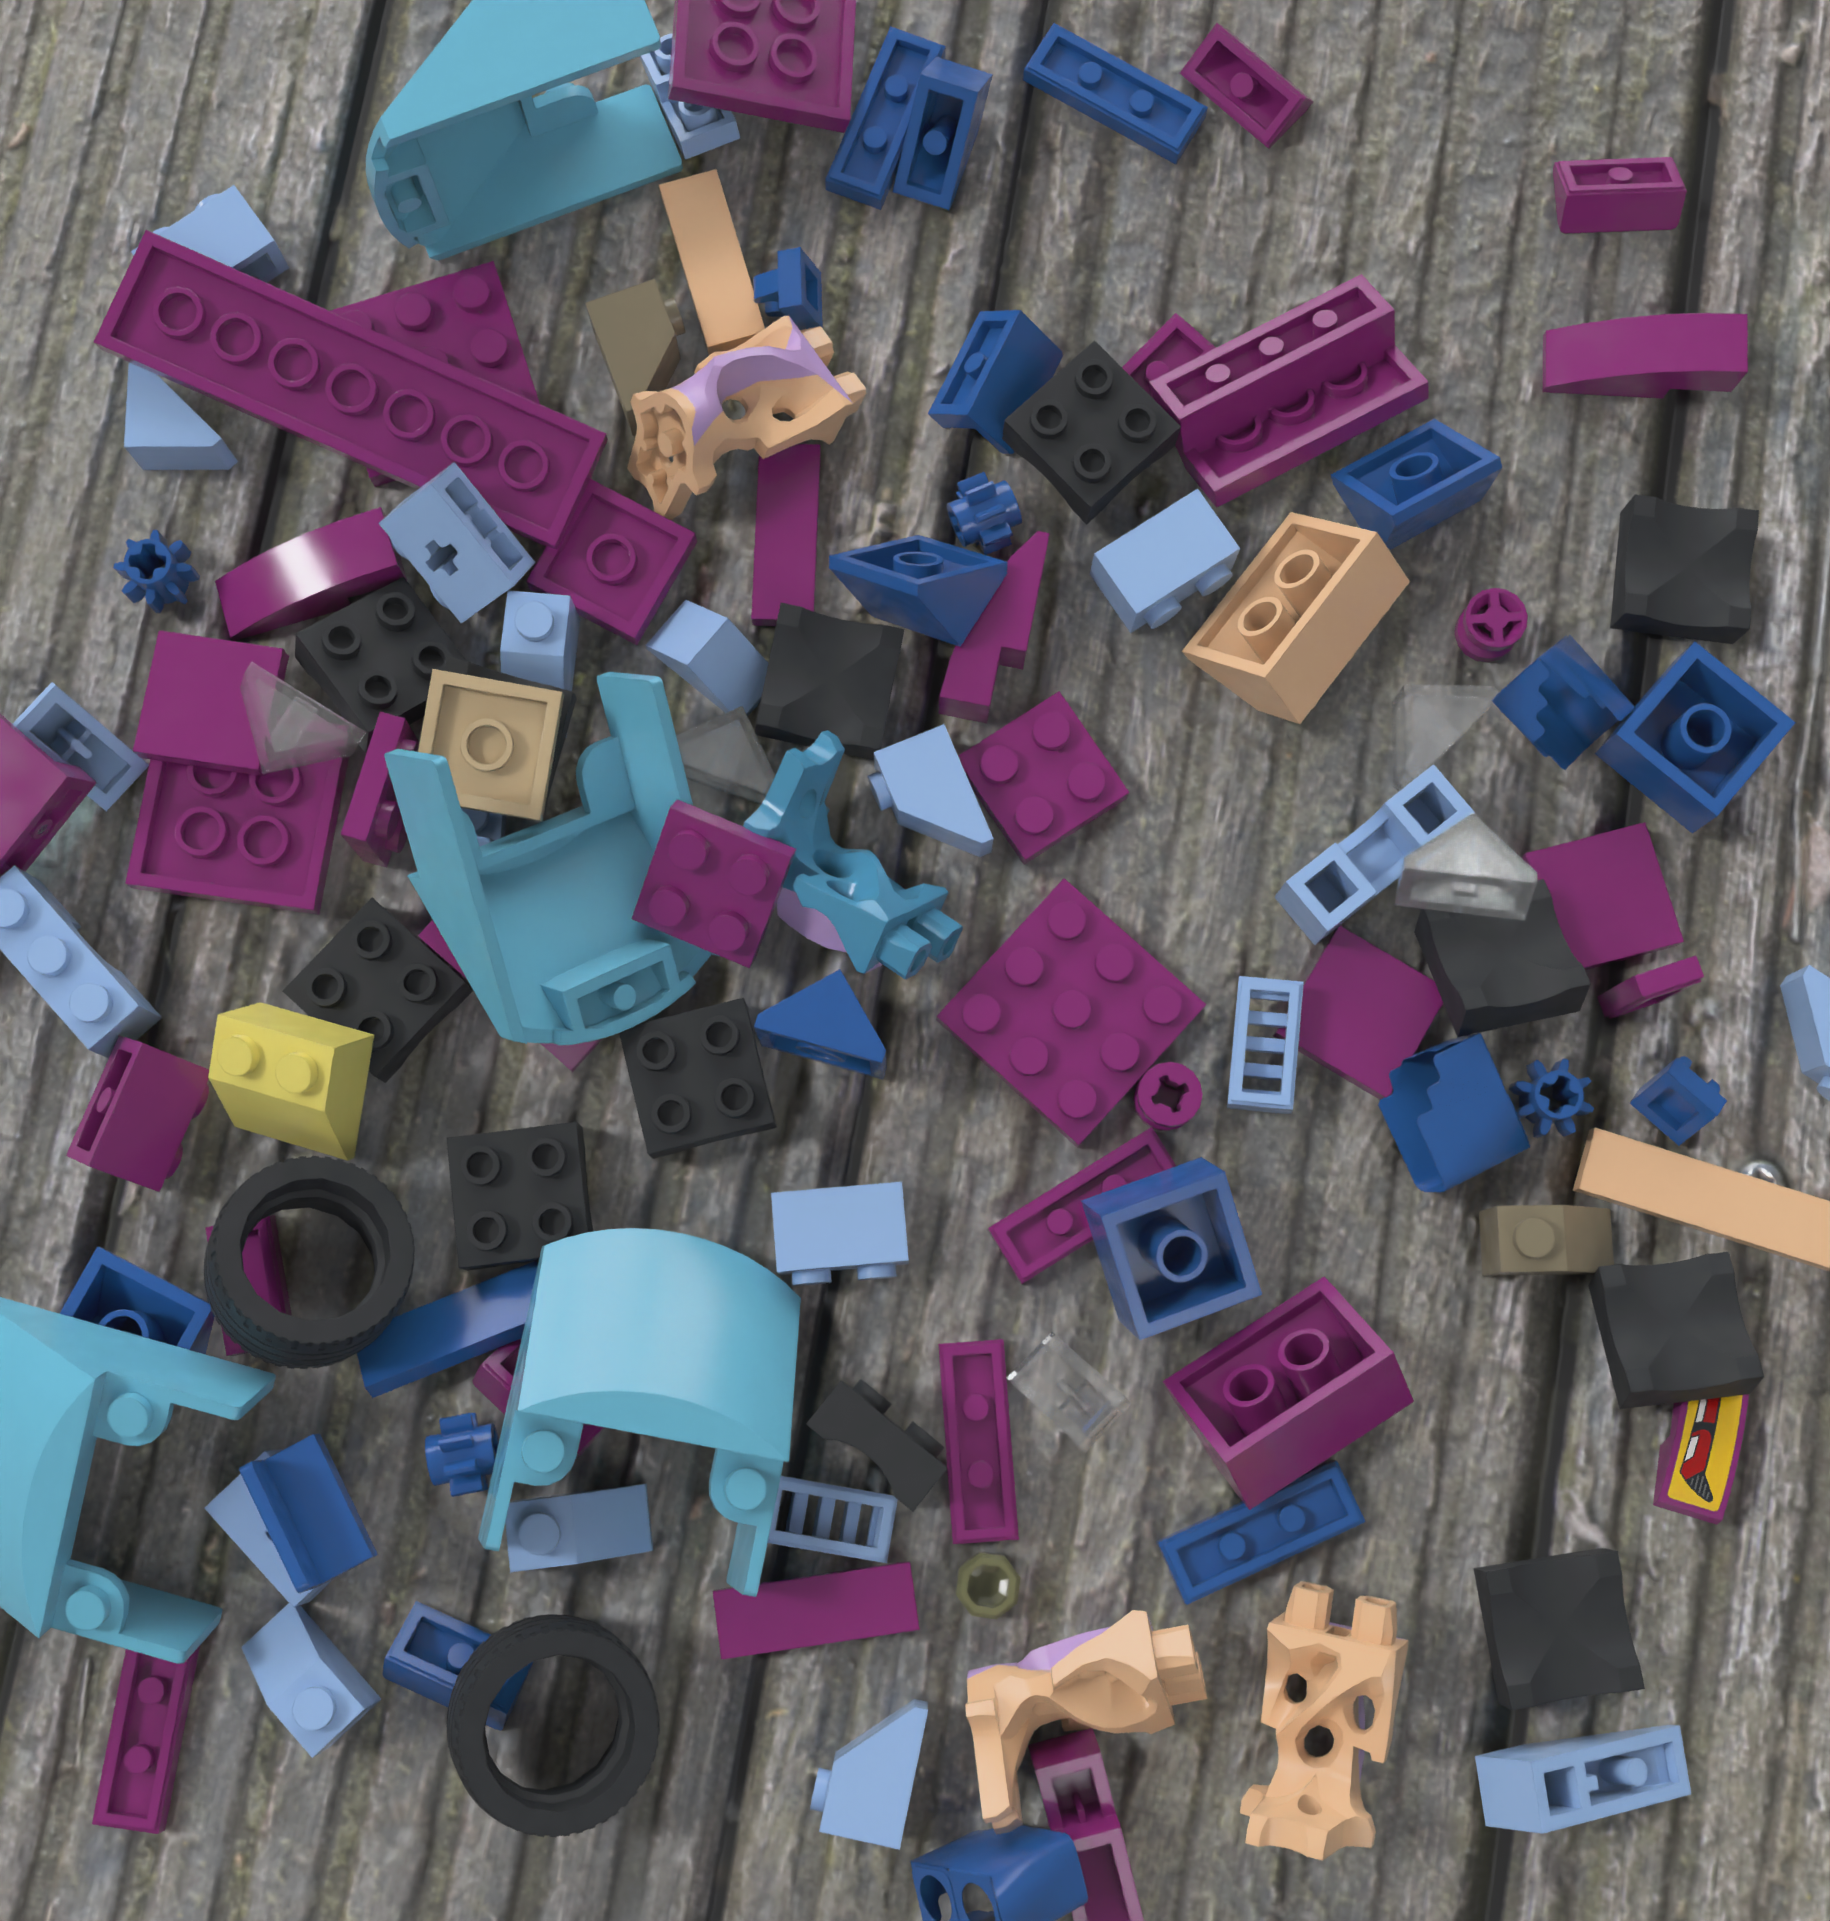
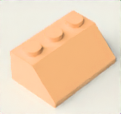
M1290 512L1182 652L1188 660L1256 710L1301 724L1410 581L1378 532Z

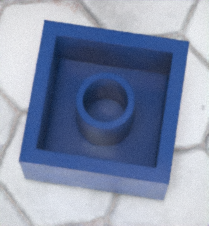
M1693 642L1671 663L1636 704L1635 708L1596 751L1595 755L1693 834L1720 814L1796 722L1697 642Z
M1200 1157L1081 1200L1118 1320L1139 1340L1262 1295L1226 1173L1206 1159Z

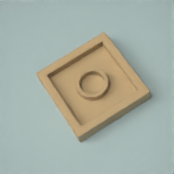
M432 669L418 752L440 755L447 759L461 808L542 822L564 694L555 690Z

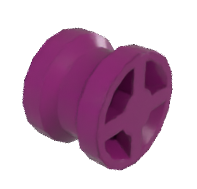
M1490 588L1482 590L1470 600L1455 624L1454 635L1459 648L1466 656L1475 661L1492 662L1500 660L1510 652L1527 628L1528 615L1525 605L1517 595L1506 589ZM1477 626H1484L1491 632L1492 638H1489V635L1482 629H1478Z
M1160 1063L1149 1069L1135 1087L1133 1097L1135 1112L1144 1124L1152 1127L1154 1130L1164 1132L1177 1130L1194 1117L1201 1106L1203 1093L1200 1081L1192 1070L1179 1063ZM1163 1080H1165V1082H1166L1167 1085L1172 1086V1087H1174V1088L1177 1089V1090H1174V1089H1172L1171 1087L1165 1086V1083H1164Z

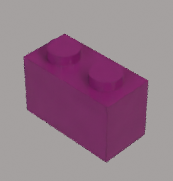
M119 1035L66 1156L94 1169L160 1192L165 1179L170 1178L180 1164L183 1154L181 1142L191 1119L196 1118L201 1113L209 1095V1086L207 1084L209 1069L142 1042Z

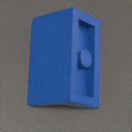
M1021 310L980 311L928 415L942 428L976 429L1002 454H1013L1015 451L1002 439L1004 420L1053 377L1063 357V353Z
M320 1433L312 1434L265 1460L251 1461L239 1468L240 1474L298 1593L317 1588L378 1555Z

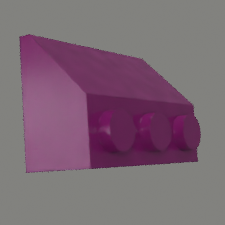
M1325 1276L1163 1381L1167 1391L1215 1466L1249 1510L1414 1402L1394 1352Z

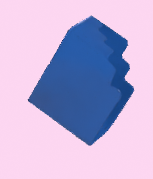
M1566 635L1564 640L1561 639L1538 657L1492 699V702L1544 757L1550 756L1564 770L1594 741L1618 721H1622L1635 708L1571 635L1568 637Z
M1481 1033L1447 1040L1403 1059L1401 1066L1390 1071L1389 1078L1393 1093L1388 1097L1380 1099L1378 1106L1416 1187L1421 1191L1445 1192L1530 1148L1528 1137L1513 1103L1506 1093L1505 1086Z
M1021 1825L1011 1832L997 1835L993 1828L977 1830L910 1861L923 1921L941 1920L942 1915L938 1900L945 1893L949 1896L952 1909L949 1921H1056L1088 1903L1086 1884L1076 1847L1071 1837L1062 1832ZM968 1883H973L982 1888L991 1901L994 1911L976 1910L966 1913L963 1904L964 1887Z

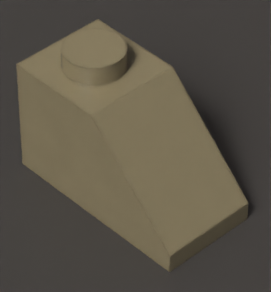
M655 279L585 303L593 332L632 436L636 435L637 423L630 403L633 394L642 391L660 392L666 389L681 359L676 336L686 333L675 299L672 297L663 301Z
M1573 1205L1495 1206L1479 1211L1482 1276L1595 1274L1599 1266L1614 1265L1611 1214L1608 1208Z

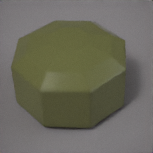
M979 1551L959 1566L955 1593L971 1616L997 1620L1017 1604L1020 1576L1004 1555Z

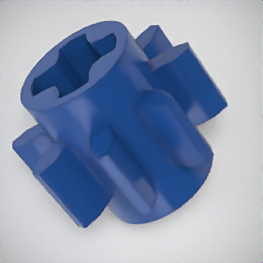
M985 472L957 482L959 491L956 492L958 499L947 503V511L953 529L962 546L966 547L975 543L976 546L980 545L984 555L1011 545L1010 537L1013 536L1011 528L1022 524V516L1009 484L1005 480L996 484L993 481L989 482Z
M158 530L152 531L150 539H143L137 542L128 539L126 544L129 549L125 554L124 562L115 563L113 567L122 578L130 580L124 585L122 592L133 603L139 602L145 597L147 604L155 613H161L164 604L178 601L185 605L188 602L185 593L189 582L200 580V575L191 565L184 563L192 553L181 540H178L168 547L167 540Z
M1565 1058L1556 1062L1551 1072L1548 1073L1539 1060L1526 1065L1527 1074L1532 1081L1529 1083L1526 1081H1516L1509 1085L1508 1088L1513 1094L1519 1095L1520 1108L1516 1110L1519 1119L1525 1117L1528 1121L1535 1124L1533 1127V1137L1535 1138L1545 1136L1552 1124H1555L1558 1132L1563 1137L1576 1132L1575 1123L1571 1116L1587 1115L1594 1110L1593 1106L1583 1101V1088L1587 1087L1591 1082L1590 1078L1577 1079L1569 1073V1060ZM1549 1086L1554 1087L1552 1097L1561 1102V1107L1552 1111L1548 1110L1549 1099L1540 1095V1091Z
M476 1412L440 1418L441 1433L426 1436L425 1439L427 1468L433 1485L450 1483L452 1497L488 1490L486 1476L492 1475L499 1444L495 1425L490 1423L478 1426Z

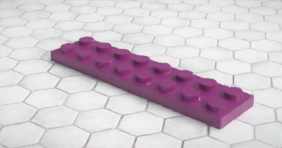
M148 230L145 231L94 339V343L100 350L417 490L455 462L510 531L556 550L608 441L606 433Z

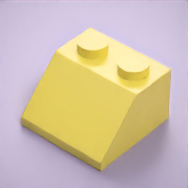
M259 1002L217 1015L208 1078L235 1127L349 1161L355 1157L374 1034Z

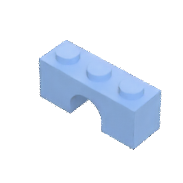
M1433 764L1385 802L1370 819L1339 844L1336 842L1288 879L1274 898L1310 941L1316 945L1459 831L1475 812Z
M14 865L0 877V950L88 1050L109 1058L119 1035L137 1040L162 1017L121 971L107 963L77 931L81 927L79 923L40 880Z

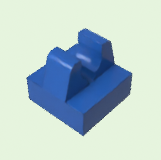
M801 247L777 251L778 268L753 277L754 302L756 304L765 303V314L768 317L790 316L799 330L819 326L823 328L821 272Z
M1686 1056L1675 1058L1639 1088L1630 1101L1634 1108L1678 1146L1718 1116L1727 1102L1719 1094V1084L1713 1079L1706 1083L1690 1069L1692 1061Z

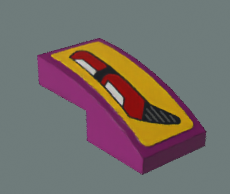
M1749 1394L1673 1403L1670 1436L1660 1445L1653 1506L1716 1525L1723 1520L1740 1455Z

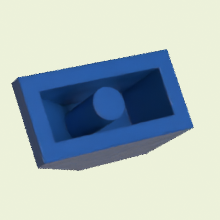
M935 57L920 73L892 192L947 210L951 208L978 135L993 74L939 57Z

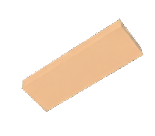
M717 169L659 184L661 198L708 354L711 355L713 352H724L734 349L765 329L758 303L754 302V290Z

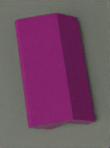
M1362 274L1149 382L1154 400L1181 426L1175 446L1185 469L1216 508L1429 399L1428 380L1395 345V311L1393 307Z

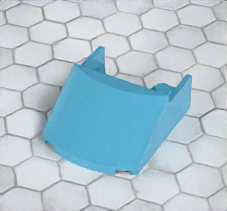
M472 0L380 117L369 141L366 154L367 183L379 216L389 232L409 249L416 244L425 246L429 258L439 261L681 172L683 169L682 159L650 85L645 84L595 102L588 88L569 83L656 51L661 47L660 35L645 0ZM546 91L544 94L532 98V95Z
M607 672L598 675L597 684L611 736L594 742L585 748L578 759L576 780L583 806L482 846H479L475 828L469 815L460 807L449 764L444 756L403 749H395L384 754L417 868V872L407 876L502 1038L525 1044L528 1042L574 1045L615 1035L646 1021L674 1003L696 984L693 976L708 960L710 955H716L631 919L671 805L678 799L693 806L663 681L658 676Z
M641 1228L607 1229L574 1235L542 1246L478 1540L483 1548L499 1551L514 1482L541 1486L560 1481L572 1469L575 1462L583 1424H590L716 1448L709 1478V1496L713 1507L723 1517L738 1523L726 1583L742 1595L756 1597L784 1461L789 1462L801 1298L779 1277L749 1257L723 1245L683 1233Z
M0 1297V1607L38 1638L42 1637L50 1628H54L173 1663H184L220 1623L222 1615L220 1607L125 1581L104 1568L71 1559L96 1440L98 1437L128 1446H142L151 1443L167 1429L172 1418L174 1404L230 1420H239L273 1389L276 1375Z

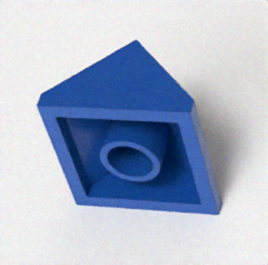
M1433 419L1331 474L1334 487L1359 527L1378 532L1387 548L1391 550L1481 501L1503 467L1499 456L1438 420Z
M921 535L829 555V569L872 617L961 647L1006 577L1008 566L1006 561Z
M841 969L757 1015L754 1028L761 1046L874 1078L884 1079L887 1069L886 1049Z
M98 1246L60 1314L202 1354H206L215 1317L211 1311L210 1303Z

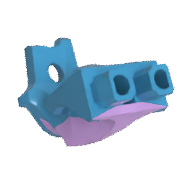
M827 730L821 732L812 746L803 752L796 748L786 751L765 799L760 807L744 822L743 827L758 835L772 838L796 848L777 900V914L784 922L811 941L828 949L847 952L857 972L866 974L884 965L906 980L918 973L924 966L927 957H930L937 963L949 958L963 930V926L941 912L949 893L946 888L923 883L904 889L888 877L880 860L870 850L844 849L835 844L830 836L827 818L830 809L825 805V799L845 748L838 736Z

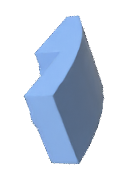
M672 33L660 38L661 47L658 50L639 56L663 114L685 160L740 139L737 122L731 111L668 99Z

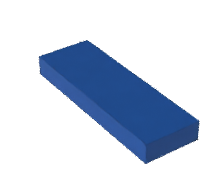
M1053 23L1024 68L1023 81L1174 164L1178 163L1206 118L1207 106Z
M890 26L825 179L827 191L879 210L882 209L897 174L920 73L935 57L945 59L946 46Z
M531 1262L393 1317L383 1333L369 1346L357 1353L365 1389L374 1398L521 1339L538 1262Z
M1331 1460L1308 1471L1251 1510L1242 1501L1156 1541L1183 1603L1188 1605L1366 1521L1338 1461Z

